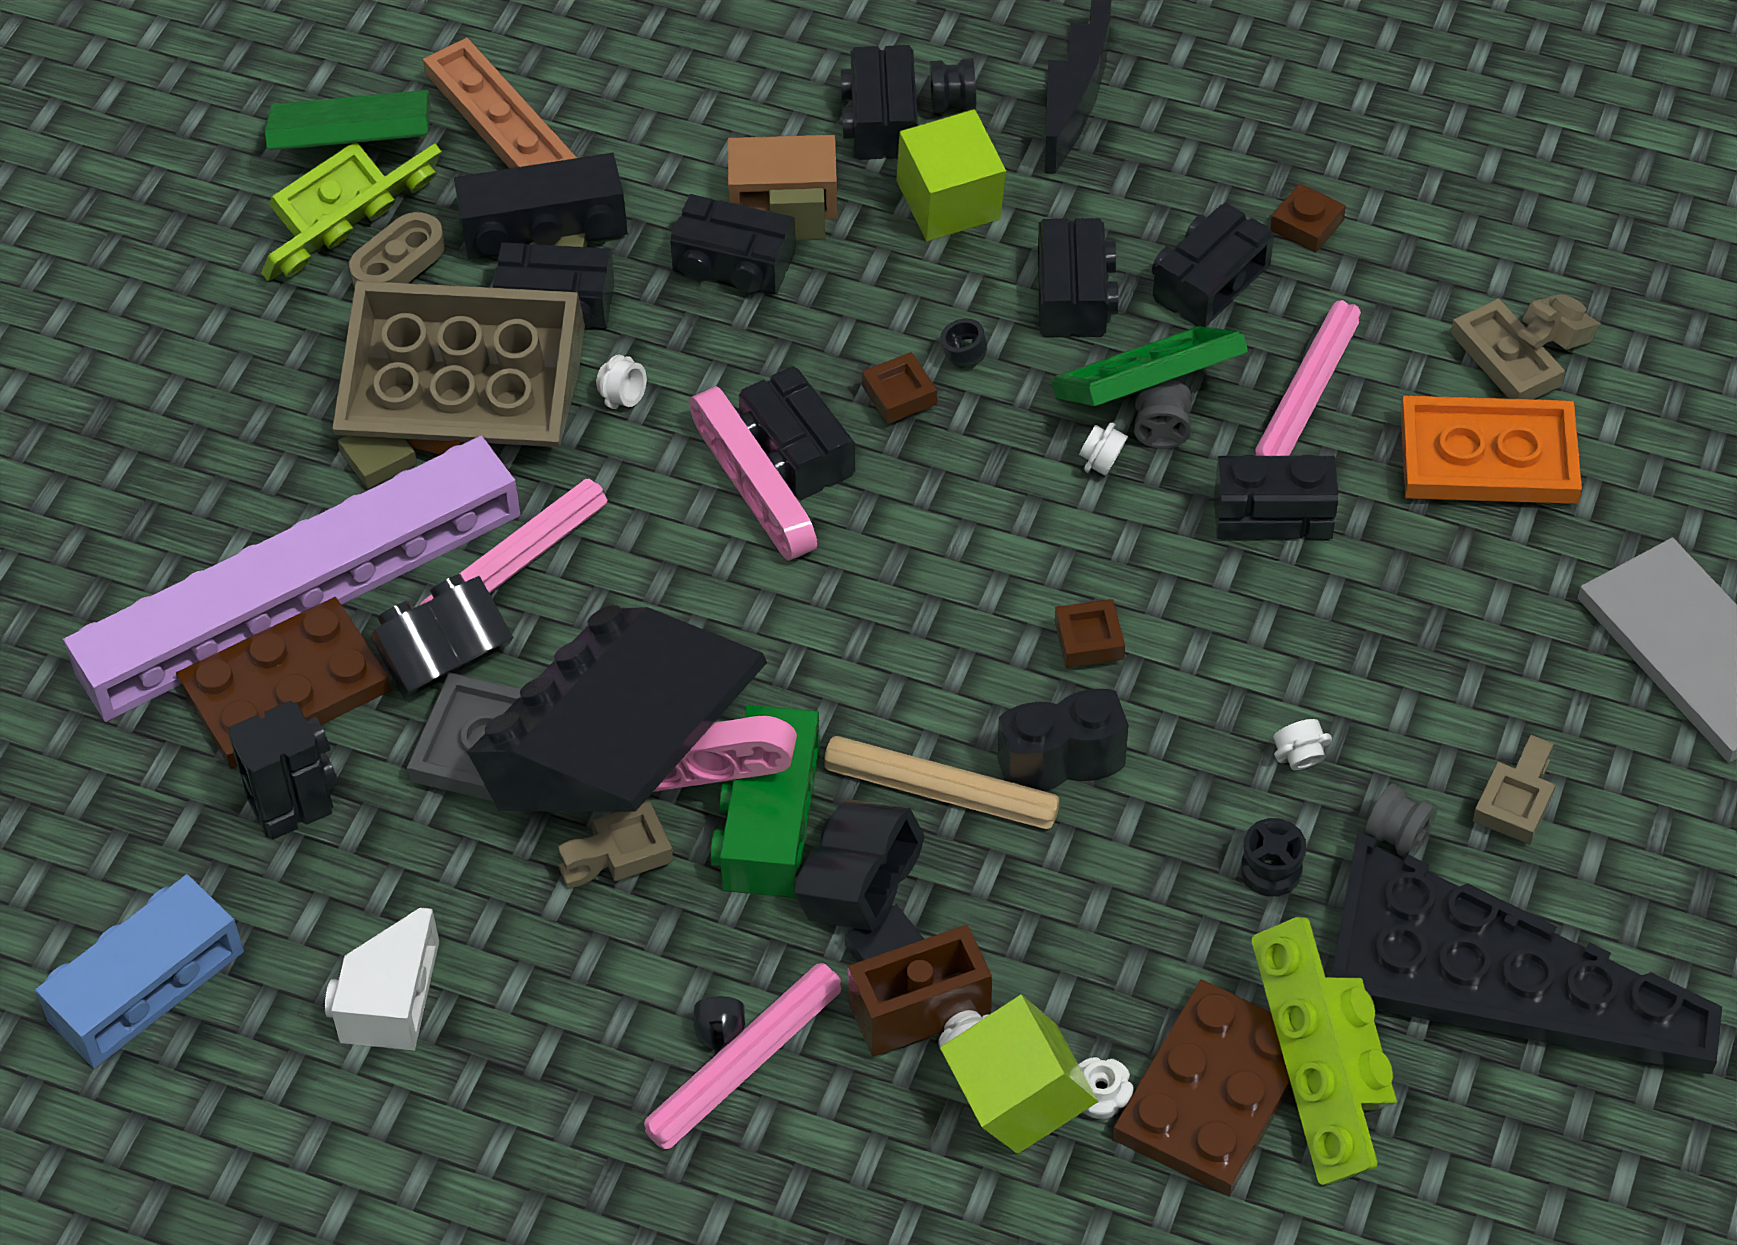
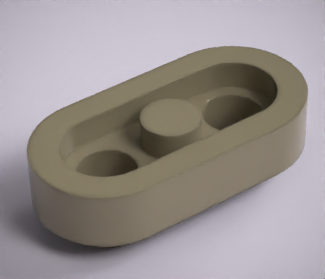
M423 212L402 215L360 247L352 255L349 262L354 288L356 281L409 283L434 263L444 251L445 242L442 225L439 220Z

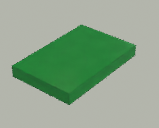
M429 90L271 104L265 127L267 149L280 150L426 136L429 131L431 109Z
M1197 326L1054 376L1051 383L1056 399L1097 406L1247 353L1248 349L1244 334L1239 333V331Z

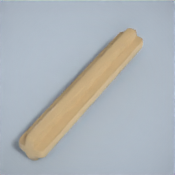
M834 736L830 739L824 755V766L829 771L1043 829L1052 828L1059 810V797L1056 794L840 736Z

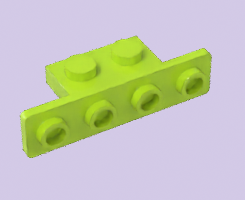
M355 142L273 195L269 203L270 207L295 237L268 255L261 274L268 282L281 273L287 278L295 275L312 260L310 255L312 252L324 244L329 249L338 246L353 233L354 228L352 225L366 216L370 221L382 216L395 204L396 200L394 197L408 188L412 193L422 189L436 176L437 172L434 168L442 151L434 143L384 176L360 145Z
M1295 917L1253 935L1252 945L1316 1177L1321 1185H1329L1377 1167L1378 1162L1363 1110H1378L1397 1103V1099L1392 1085V1067L1389 1059L1383 1053L1374 1022V1004L1370 995L1365 990L1362 978L1325 977L1310 921L1305 917Z

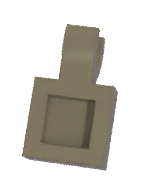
M1558 294L1530 303L1522 319L1529 326L1520 329L1517 336L1535 348H1540L1544 344L1554 341L1567 350L1590 343L1601 323L1585 313L1587 309L1581 302L1570 296Z
M1531 735L1516 768L1497 762L1476 806L1473 822L1531 845L1553 798L1556 784L1543 779L1550 763L1548 758L1554 743Z
M650 801L643 803L636 812H615L593 819L594 836L574 839L558 846V852L563 861L562 864H559V870L567 888L578 887L590 882L601 870L607 867L614 881H618L672 863L671 844Z

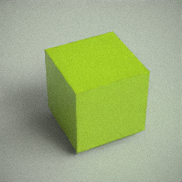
M975 109L900 131L896 181L926 242L1001 219L1006 169Z
M1022 994L940 1047L981 1127L1017 1154L1099 1102L1056 1023Z

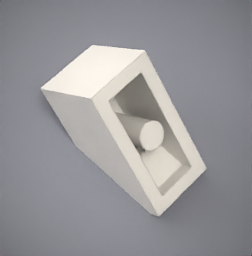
M419 908L344 956L339 980H330L325 998L326 1017L334 1019L340 1043L415 1051L439 946L433 909Z

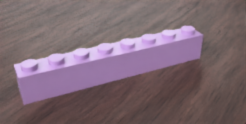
M482 435L462 445L454 446L432 460L411 470L402 471L394 478L362 494L353 495L343 503L321 514L299 521L284 532L257 545L248 546L238 554L210 568L197 571L185 580L152 596L143 597L133 605L99 622H93L84 626L78 632L63 639L74 673L103 720L107 722L179 686L176 672L335 596L342 605L521 516L515 479Z

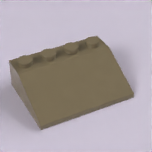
M356 281L332 428L334 435L438 441L460 440V442H469L482 435L487 443L560 447L579 375L585 329L578 292Z

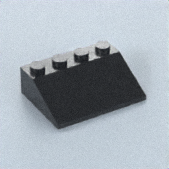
M617 605L607 606L592 614L587 621L588 626L572 642L564 645L555 653L554 661L538 678L531 680L522 687L520 697L504 714L497 716L486 725L485 734L467 753L498 811L636 812L767 664L764 654L648 607L620 608Z

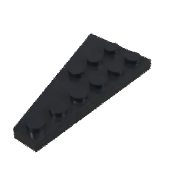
M1357 830L1331 978H1362L1365 990L1370 995L1375 1010L1713 1074L1717 1063L1722 1006L1652 972L1640 975L1610 960L1611 952L1590 942L1586 948L1556 934L1557 926L1468 883L1457 886L1428 872L1429 864L1410 855H1407L1406 859L1403 860L1377 847V839Z

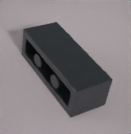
M614 152L454 177L459 216L468 260L499 255L501 242L527 245L534 242L538 245H554L562 237L586 233V241L628 235L624 193Z

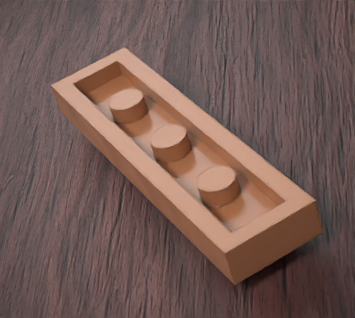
M468 38L423 59L427 77L509 168L577 158Z

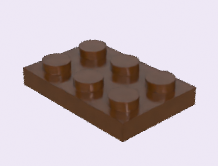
M336 596L176 672L182 691L230 769L237 766L228 734L230 726L253 716L264 718L265 711L292 701L298 704L306 720L316 717L320 724L323 725L392 691L389 676Z
M1200 979L1115 1124L1113 1140L1230 1197L1291 1088V1082L1271 1012Z

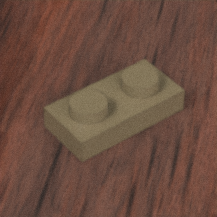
M1499 298L1453 319L1451 335L1509 399L1533 400L1562 386L1565 370L1543 346L1535 348L1517 336L1518 331L1526 327Z

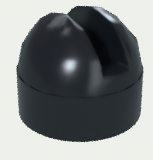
M968 318L959 319L948 324L941 333L940 341L944 353L955 366H975L984 359L987 353V338L982 325L978 321ZM972 339V343L965 347V340Z
M716 996L708 997L695 1003V1033L701 1043L710 1049H716L717 1040H724L725 1045L729 1044L743 1031L745 1026V1006L740 1000Z

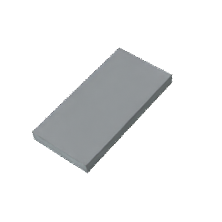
M1673 537L1580 586L1577 599L1728 763L1736 760L1737 604Z

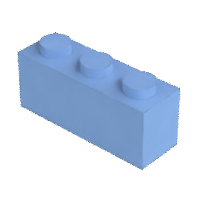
M186 874L172 886L164 887L157 891L143 908L122 924L107 929L92 947L71 963L63 964L53 970L45 982L36 988L35 991L47 1021L95 1069L240 956L244 949L234 918Z

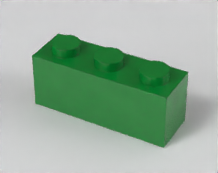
M746 705L744 718L770 716L790 724L797 733L791 766L785 771L722 782L720 814L727 815L725 830H714L711 847V865L721 867L723 891L796 898L794 894V881L796 873L802 865L820 751L819 711Z

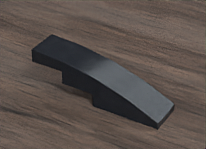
M1091 0L1090 24L1070 23L1069 59L1048 60L1045 173L1056 174L1078 141L1096 103L1107 63L1112 0Z

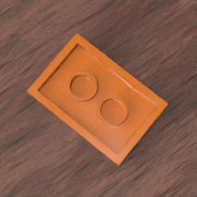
M1403 396L1401 428L1405 498L1579 504L1582 484L1574 401Z

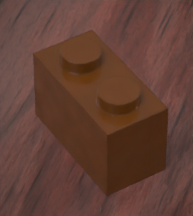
M968 925L848 966L849 1006L873 1057L944 1032L946 1022L960 1012L972 1010L976 1011L981 1017L991 1014L992 974Z

